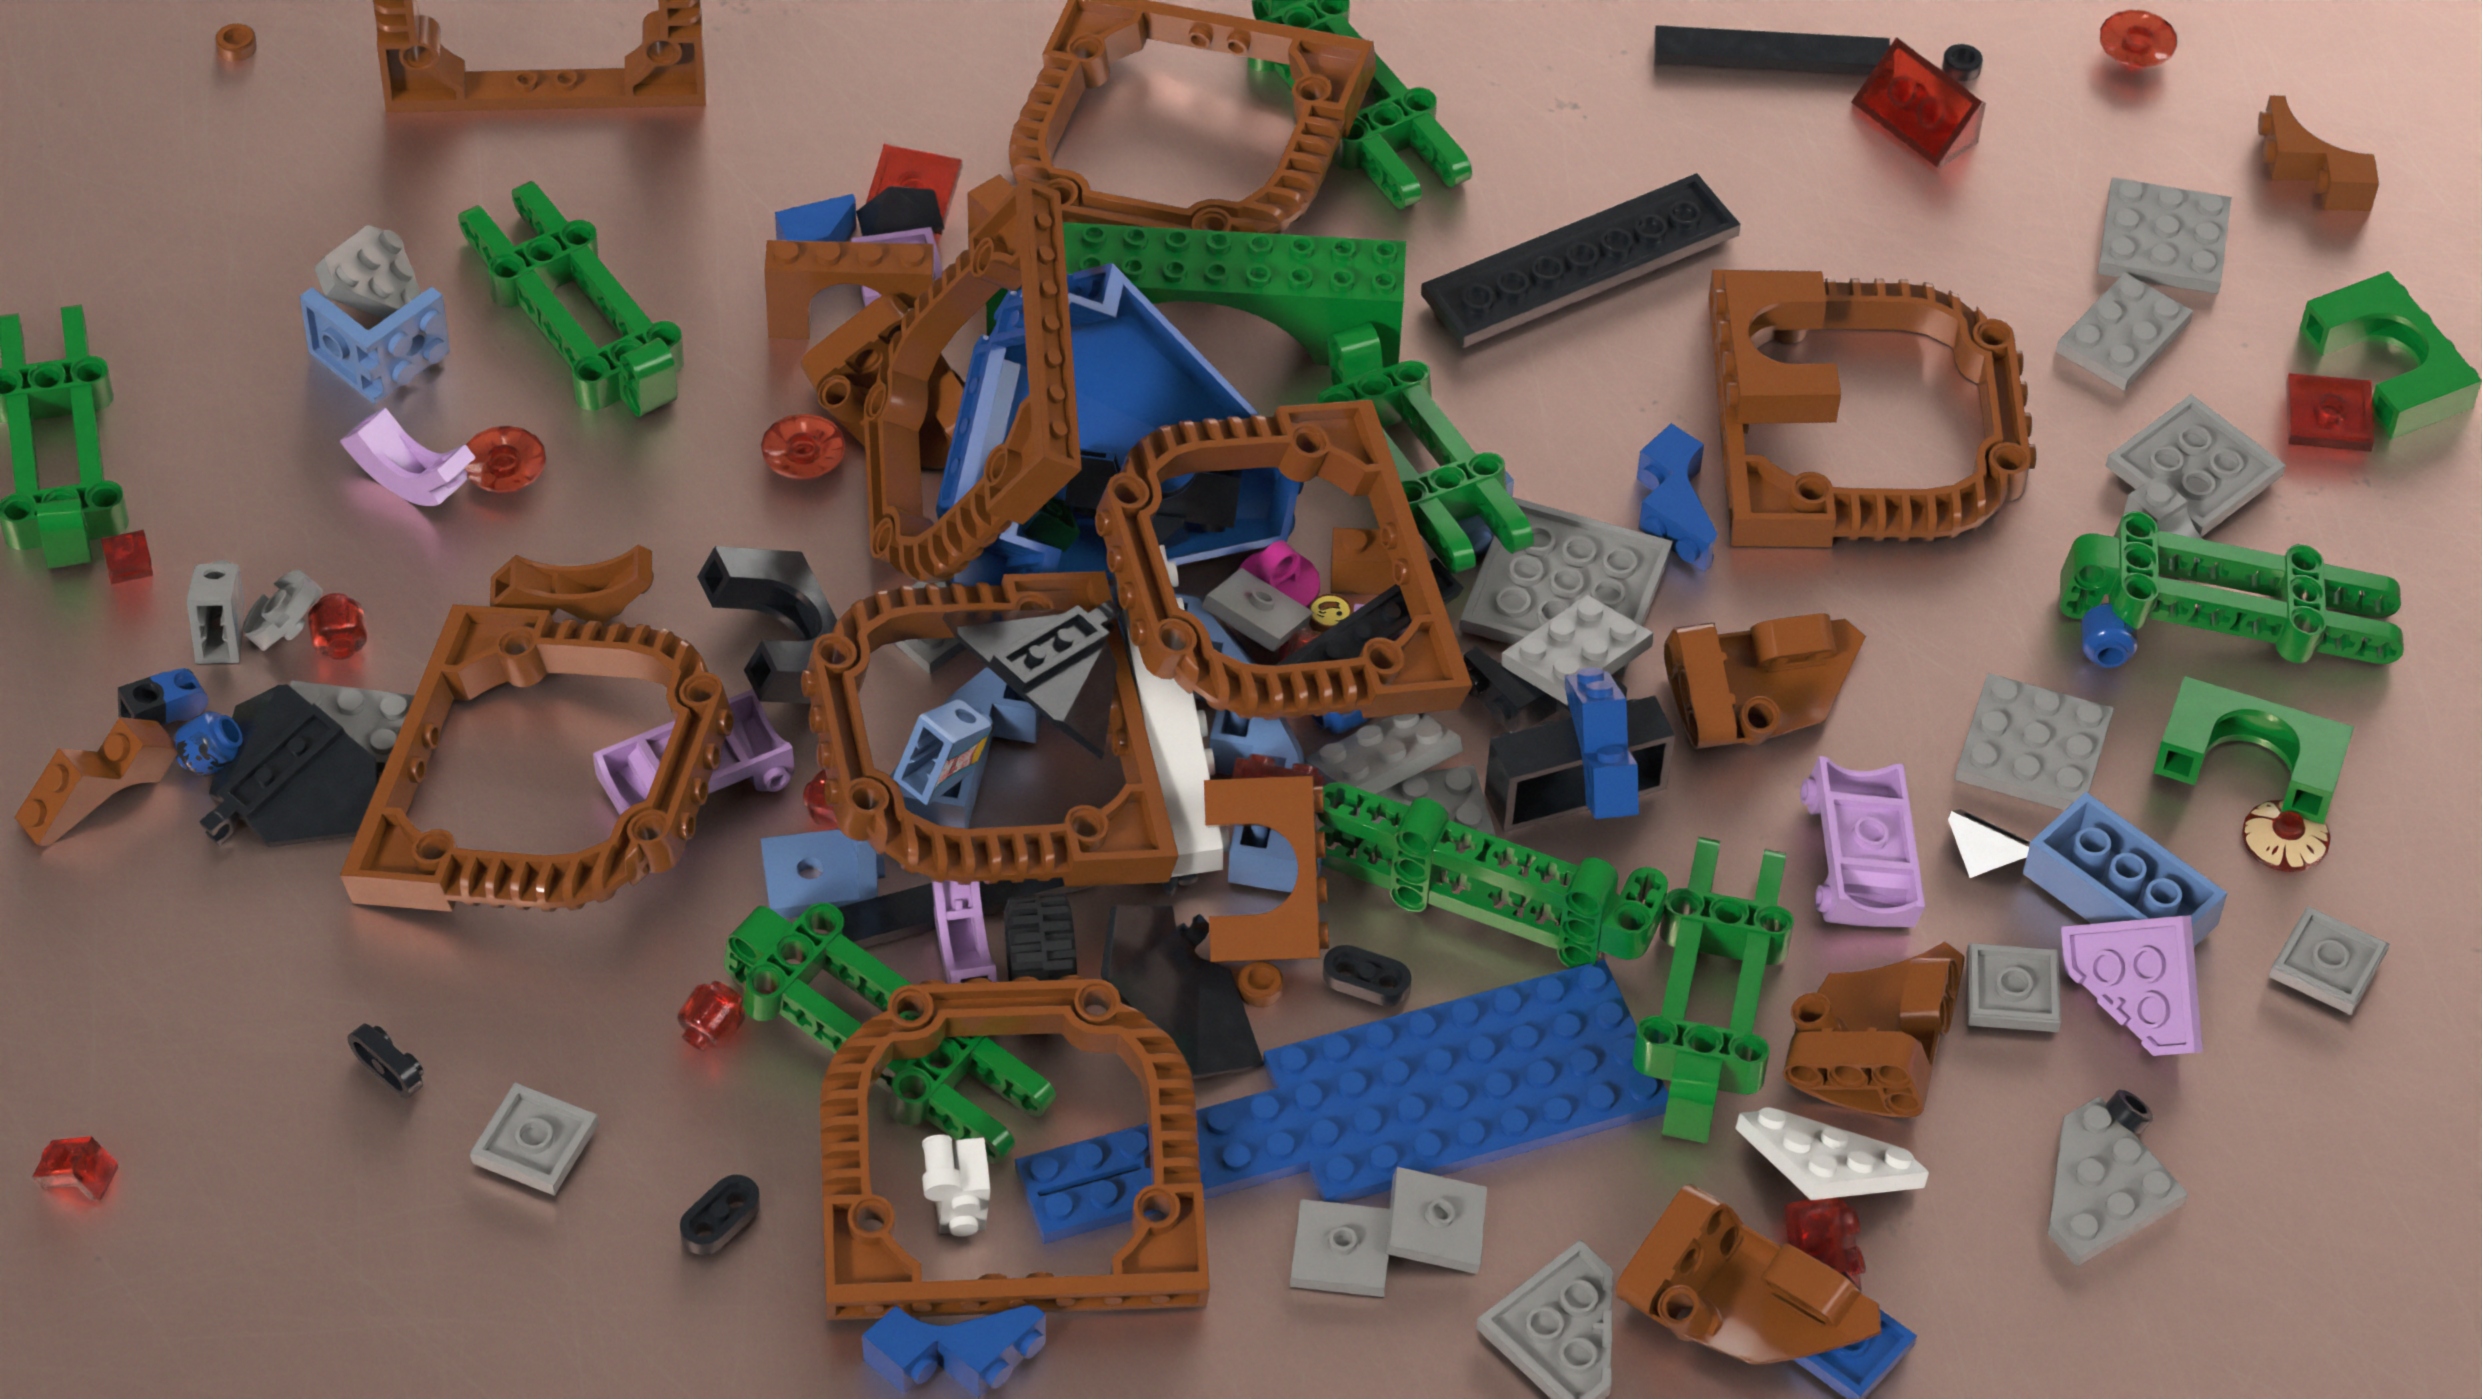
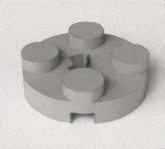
M300 569L293 570L279 578L274 583L279 590L270 599L262 594L245 618L243 623V631L247 633L245 636L262 651L267 650L281 637L291 640L297 636L305 625V620L302 619L303 615L309 607L318 601L323 593V589Z

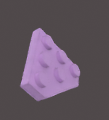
M2191 915L2061 927L2065 972L2077 984H2083L2098 998L2096 1002L2121 1026L2126 1025L2142 1040L2141 1044L2153 1056L2203 1052Z

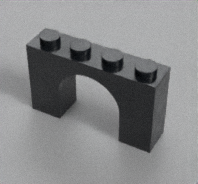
M715 546L697 576L712 608L747 609L766 613L783 622L800 640L762 639L744 668V672L759 702L811 704L810 697H804L802 693V672L807 670L812 647L816 639L824 634L832 633L837 619L803 553L799 551Z

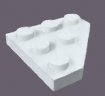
M1767 1107L1760 1109V1111L1739 1113L1736 1130L1810 1200L1925 1188L1929 1171L1914 1159L1912 1153L1906 1149L1775 1108Z

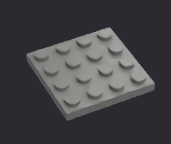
M1511 497L1530 523L1534 538L1533 546L1512 554L1504 548L1494 535L1461 615L1459 630L1514 645L1587 594L1643 626L1669 560L1673 541ZM1628 664L1620 668L1614 674L1624 676Z

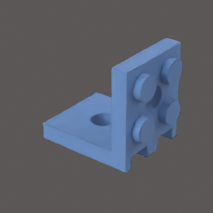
M313 287L300 295L308 352L373 404L378 403L399 387L408 384L416 375L430 365L442 360L450 352L443 295L433 287L421 293L370 330L360 325Z
M839 829L760 838L769 908L783 918L800 917L807 908L820 902L830 903L838 908L878 897L877 879L885 878L883 855L880 856L867 840L857 841L850 839ZM809 868L822 872L819 877L814 879H805L799 875L801 871Z

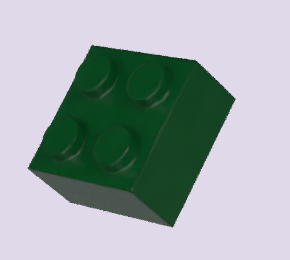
M1055 495L1023 525L1021 524V529L1026 536L1032 539L1037 538L1043 541L1045 545L1061 549L1063 552H1066L1081 534L1070 506H1066L1065 500Z

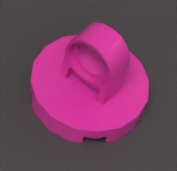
M1278 540L1269 545L1265 550L1251 555L1238 569H1245L1308 609L1311 602L1320 593V578L1317 569L1310 560L1297 553L1284 540Z

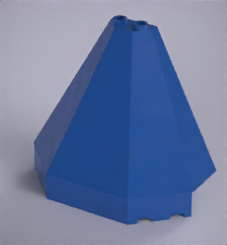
M1113 263L1077 271L1073 275L1067 273L1080 448L1116 453L1121 467L1125 457L1137 441L1160 426H1170L1184 420L1202 422L1203 419L1215 418L1218 421L1226 420L1227 417L1238 416L1240 419L1250 418L1251 415H1260ZM1022 285L1018 288V291L1009 290L994 313V319L997 323L990 336L981 334L973 348L936 505L938 520L983 477L984 467L990 452L997 445L1004 444L1020 403L1029 395ZM1277 467L1237 469L1242 470L1234 528L1226 527L1225 532L1216 533L1200 529V524L1186 522L1189 529V539L1166 549L1167 561H1175L1177 566L1267 547L1278 540L1287 542L1295 526L1294 509L1297 496L1301 493L1304 482H1295L1288 479ZM1195 473L1166 479L1160 484L1161 492L1181 487ZM1067 484L1055 496L1065 500ZM1070 506L1081 534L1066 552L1045 545L1043 541L1037 538H1029L1023 533L1021 524L1012 521L1009 529L1002 534H998L995 542L991 546L984 548L982 554L976 560L970 561L969 566L963 572L955 574L951 579V583H962L963 586H975L978 582H987L989 586L1001 585L1004 574L1105 571L1107 580L1113 579V575L1107 565V547L1104 538L1099 536L1096 530V515L1076 513L1073 511L1074 507Z

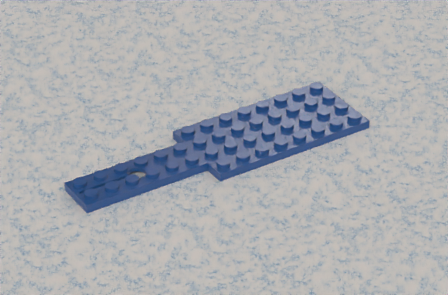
M1604 959L1597 961L1595 966H1592L1593 963L1585 964L1264 1051L1263 1062L1274 1089L1196 1110L1204 1200L1309 1171L1322 1201L1346 1203L1392 1190L1393 1174L1397 1167L1443 1176L1663 1115L1666 1112L1669 1093L1662 1079L1643 1075L1632 1064L1637 1026ZM1148 1123L1015 1159V1171L1043 1244L1131 1221L1136 1195L1146 1186L1152 1185L1151 1168H1146L1144 1164L1146 1157L1150 1154ZM1153 1209L1145 1212L1144 1215L1149 1216L1161 1211Z

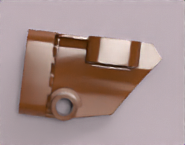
M894 294L883 295L875 299L810 349L801 361L803 371L818 393L819 404L836 418L864 447V403L869 390L877 381L880 365L884 362H889V343L894 333L901 330L902 318L910 309ZM940 354L928 380V408L919 430L920 468L945 470L965 382L950 368L942 354Z
M1826 613L1767 620L1753 625L1750 630L1725 634L1717 633L1715 623L1673 628L1664 644L1665 667L1678 715L1693 747L1701 749L1737 743L1758 746L1765 743L1769 738L1825 723L1866 636L1847 619L1830 620V615ZM1748 714L1760 715L1765 720L1766 727H1754L1748 720Z
M1693 1184L1685 1185L1675 1195L1622 1272L1616 1285L1615 1293L1617 1298L1666 1326L1680 1340L1686 1342L1695 1341L1751 1365L1808 1357L1855 1344L1882 1334L1880 1305L1860 1293L1850 1280L1788 1243L1780 1246L1749 1228L1740 1220L1731 1206ZM1693 1307L1688 1317L1677 1320V1316L1682 1309Z

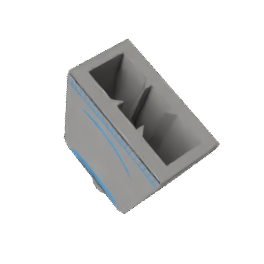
M218 560L212 564H198L194 566L187 596L195 663H240L245 616L240 568L238 565L225 560ZM218 617H221L220 626H224L221 631L211 627L212 621Z

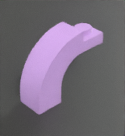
M386 408L367 416L340 440V443L354 460L374 480L406 501L421 506L440 505L468 479L466 477L468 473L464 468L476 458L466 444L446 453H436L424 448L403 430Z
M944 880L943 883L932 881L935 905L933 906L945 983H966L974 978H986L992 982H997L996 966L991 958L986 938L979 882H972L970 885H959L956 881Z

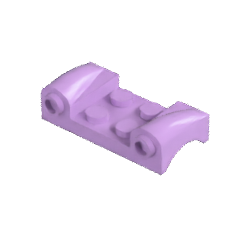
M753 689L729 698L728 701L734 717L733 729L731 734L724 739L721 748L720 765L717 770L712 772L708 783V794L746 778L751 780L758 791L774 792L781 790L789 783L795 771L793 747L776 733ZM675 720L593 753L596 777L620 816L632 805L647 799Z
M1819 756L1809 779L1805 778L1803 780L1800 791L1801 803L1808 806L1809 813L1811 815L1821 814L1829 870L1824 885H1819L1816 890V911L1822 912L1824 921L1830 923L1869 927L1915 928L1925 909V901L1904 764H1893L1872 771H1854L1836 765L1828 757Z

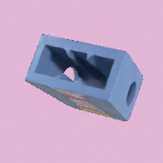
M959 699L923 713L918 717L893 779L926 806L969 775L976 767L988 737L993 734L994 724L992 719L986 713L977 712L966 702Z

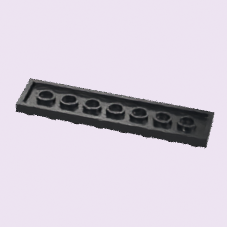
M1696 173L1424 282L1421 287V296L1462 348H1465L1737 237L1740 233L1741 224L1699 174Z

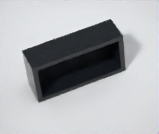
M1655 695L1639 700H1627L1628 750L1638 764L1639 797L1667 789L1675 734ZM1572 717L1559 721H1547L1540 726L1517 732L1509 731L1498 737L1490 738L1484 793L1503 833L1589 810L1586 805L1582 755Z

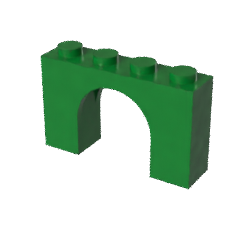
M2389 271L2307 301L2300 330L2322 356L2359 342L2382 341L2402 348L2416 361L2418 365L2416 369L2376 384L2368 412L2391 440L2474 408L2482 383L2477 371L2468 365L2456 351L2454 344L2445 338L2434 325L2430 316L2422 311L2411 298L2405 286L2400 284Z
M2184 676L2161 741L2153 773L2196 785L2205 756L2214 746L2228 741L2256 743L2280 756L2290 771L2291 779L2281 812L2324 825L2354 726Z

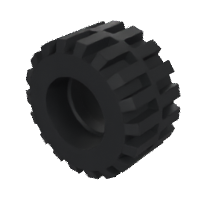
M1065 894L1009 897L1004 910L1009 982L1019 977H1034L1039 981L1059 980L1061 977L1068 975H1077L1072 911Z

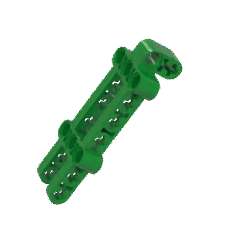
M1252 0V11L1256 20L1363 39L1349 24V0ZM1375 53L1377 69L1365 94L1373 102V105L1358 111L1347 138L1341 137L1340 144L1333 155V160L1336 165L1346 170L1362 168L1392 204L1402 210L1420 202L1422 191L1416 176L1399 158L1396 152L1412 146L1437 176L1451 188L1470 180L1472 177V167L1465 152L1435 120L1437 106L1435 94L1429 89L1421 87L1408 89ZM1248 57V63L1254 70L1260 72L1276 70L1292 89L1295 81L1291 78L1290 65Z
M533 181L512 189L511 192L517 212L537 236L514 247L486 211L479 205L458 214L459 225L465 238L488 266L493 301L502 307H516L520 305L572 368L575 401L581 408L599 410L623 400L637 417H641L677 399L676 373L684 365L682 332L679 326L669 321L652 323L599 260L597 230L593 224L585 220L568 222ZM574 281L621 338L598 349L551 290Z
M82 304L61 307L66 359L27 364L19 313L0 316V348L3 367L0 368V422L9 424L16 493L8 495L1 500L0 523L5 542L11 548L26 550L43 547L48 569L92 563L90 540L117 536L124 532L129 525L122 487L116 482L105 481L97 411L110 406L114 393L106 361L89 354ZM73 415L81 484L40 489L33 420Z
M1370 322L1330 334L1328 336V351L1333 386L1319 393L1317 404L1372 400L1382 429L1405 421L1440 467L1418 474L1383 429L1418 532L1451 574H1457L1474 568L1476 559L1472 544L1457 521L1477 514L1509 553L1513 554L1532 547L1534 538L1530 523L1522 510L1506 492L1505 462L1503 458L1492 452L1476 454L1432 400L1429 366L1418 360H1409L1383 368L1380 340Z
M2131 511L2122 516L2113 537L2088 533L2076 538L2060 573V609L2062 613L2073 619H2083L2084 614L2091 608L2100 605L2104 595L2107 594L2109 603H2111L2116 616L2135 630L2143 627L2147 618L2271 642L2275 643L2278 653L2283 658L2294 663L2307 662L2312 657L2314 651L2376 664H2389L2399 660L2404 652L2403 633L2397 625L2326 610L2327 607L2372 617L2383 618L2391 616L2401 606L2399 583L2388 576L2324 564L2323 558L2317 550L2303 544L2291 546L2285 556L2158 531L2157 523L2149 515L2139 511ZM2159 574H2161V575H2166V576H2171V577H2176V578H2181V579H2186V580H2191V581H2196V582H2201V583H2206V584H2211V585H2216V586H2221V587H2226V588H2231V589H2236V590H2241V591H2246V592H2251V593H2257V594L2272 596V597H2274V600H2273V599H2268V598H2263V597H2258V596H2253V595H2248V594H2243V593H2238V592H2233V591H2228V590H2223V589H2218V588H2213V587H2208V586H2203V585H2198V584H2193V583H2188V582H2183V581H2178V580H2173V579H2168V578H2163V577H2159Z
M1335 782L1323 786L1324 813H1317L1319 820L1325 824L1318 830L1325 831L1326 858H1321L1322 865L1390 890V897L1394 903L1407 911L1421 912L1425 910L1427 904L1442 908L1557 949L1558 958L1569 968L1593 963L1592 966H1595L1601 952L1626 960L1637 959L1643 956L1648 950L1662 920L1668 881L1666 876L1655 868L1641 867L1634 870L1629 875L1619 895L1616 893L1618 873L1611 864L1595 857L1585 858L1580 866L1509 842L1450 821L1446 809L1432 799L1417 798L1412 801L1410 806L1345 783ZM1337 801L1344 803L1340 804L1337 809L1330 807L1334 806ZM1357 808H1360L1359 817H1354L1353 814L1356 815ZM1379 816L1386 818L1382 819L1379 824L1372 822L1376 821ZM1334 842L1341 844L1337 845L1334 850L1327 848V846L1331 847ZM1462 846H1467L1470 848L1466 849L1464 853L1456 852V850H1460ZM1357 848L1356 858L1350 857V855L1354 854V849ZM1375 857H1380L1383 859L1378 860L1376 865L1368 862L1373 861ZM1504 861L1512 863L1507 865L1506 869L1498 866L1502 865ZM1525 867L1529 868L1528 877L1522 876V874H1525ZM1547 876H1552L1555 878L1551 879L1548 884L1541 882V880H1545ZM1458 886L1466 888V890L1460 891L1459 894H1455L1452 892L1455 891L1458 888ZM1500 901L1508 903V905L1504 904L1501 909H1497L1494 907L1497 906L1500 903ZM1521 907L1524 908L1522 918L1517 917V914L1520 915ZM1542 916L1550 918L1549 920L1547 919L1546 921H1544L1543 924L1536 922V920L1539 921Z
M1698 837L1688 888L1673 889L1666 895L1659 931L1662 940L1668 945L1675 947L1661 1016L1652 1015L1645 1017L1637 1026L1632 1064L1643 1075L1671 1081L1662 1135L1708 1144L1717 1090L1750 1095L1758 1092L1764 1084L1770 1050L1766 1040L1752 1034L1765 965H1776L1786 960L1794 926V917L1787 909L1777 905L1787 853L1764 850L1755 900L1752 901L1711 893L1721 841ZM1698 952L1743 960L1729 1029L1685 1020Z
M820 902L813 904L793 924L770 908L757 906L729 935L726 942L724 967L732 980L745 988L743 996L745 1012L757 1021H769L782 1015L833 1053H836L840 1045L860 1029L862 1024L808 986L822 969L882 1012L887 1011L888 1000L893 991L901 986L913 984L842 935L844 917L842 912L830 903ZM814 930H825L829 933L819 934ZM793 959L801 963L791 964L785 960ZM757 990H769L772 994H761ZM905 1011L900 1014V1017L912 1021L920 1018L921 1015L915 1011ZM987 1036L945 1037L936 1050L924 1057L892 1060L886 1066L876 1083L890 1093L888 1111L896 1122L912 1126L927 1119L955 1140L984 1138L987 1162L991 1164H999L1013 1149L1015 1140L1004 1125L953 1089L967 1072L1032 1117H1041L1057 1099L1054 1088L1043 1076L1011 1055ZM931 1063H942L947 1067L937 1068L931 1065ZM911 1093L919 1098L908 1099L902 1094Z

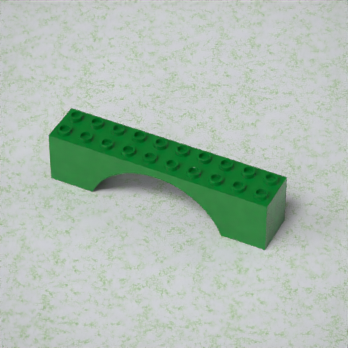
M1063 222L1066 272L1073 275L1077 271L1113 263L1152 304L1201 302L1246 311L1277 325L1289 333L1307 350L1316 365L1330 366L1328 336L1330 334L1370 322L1380 340L1383 368L1399 363L1404 304L1406 241ZM999 289L986 302L987 336H990L996 326L997 321L994 319V313L1009 291L1007 289Z

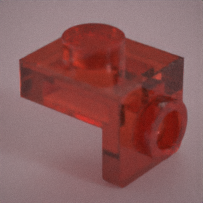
M144 530L101 539L111 585L154 576Z
M92 1136L51 1140L50 1144L44 1149L41 1161L32 1178L43 1189L77 1186L91 1201L102 1200L118 1169V1163Z

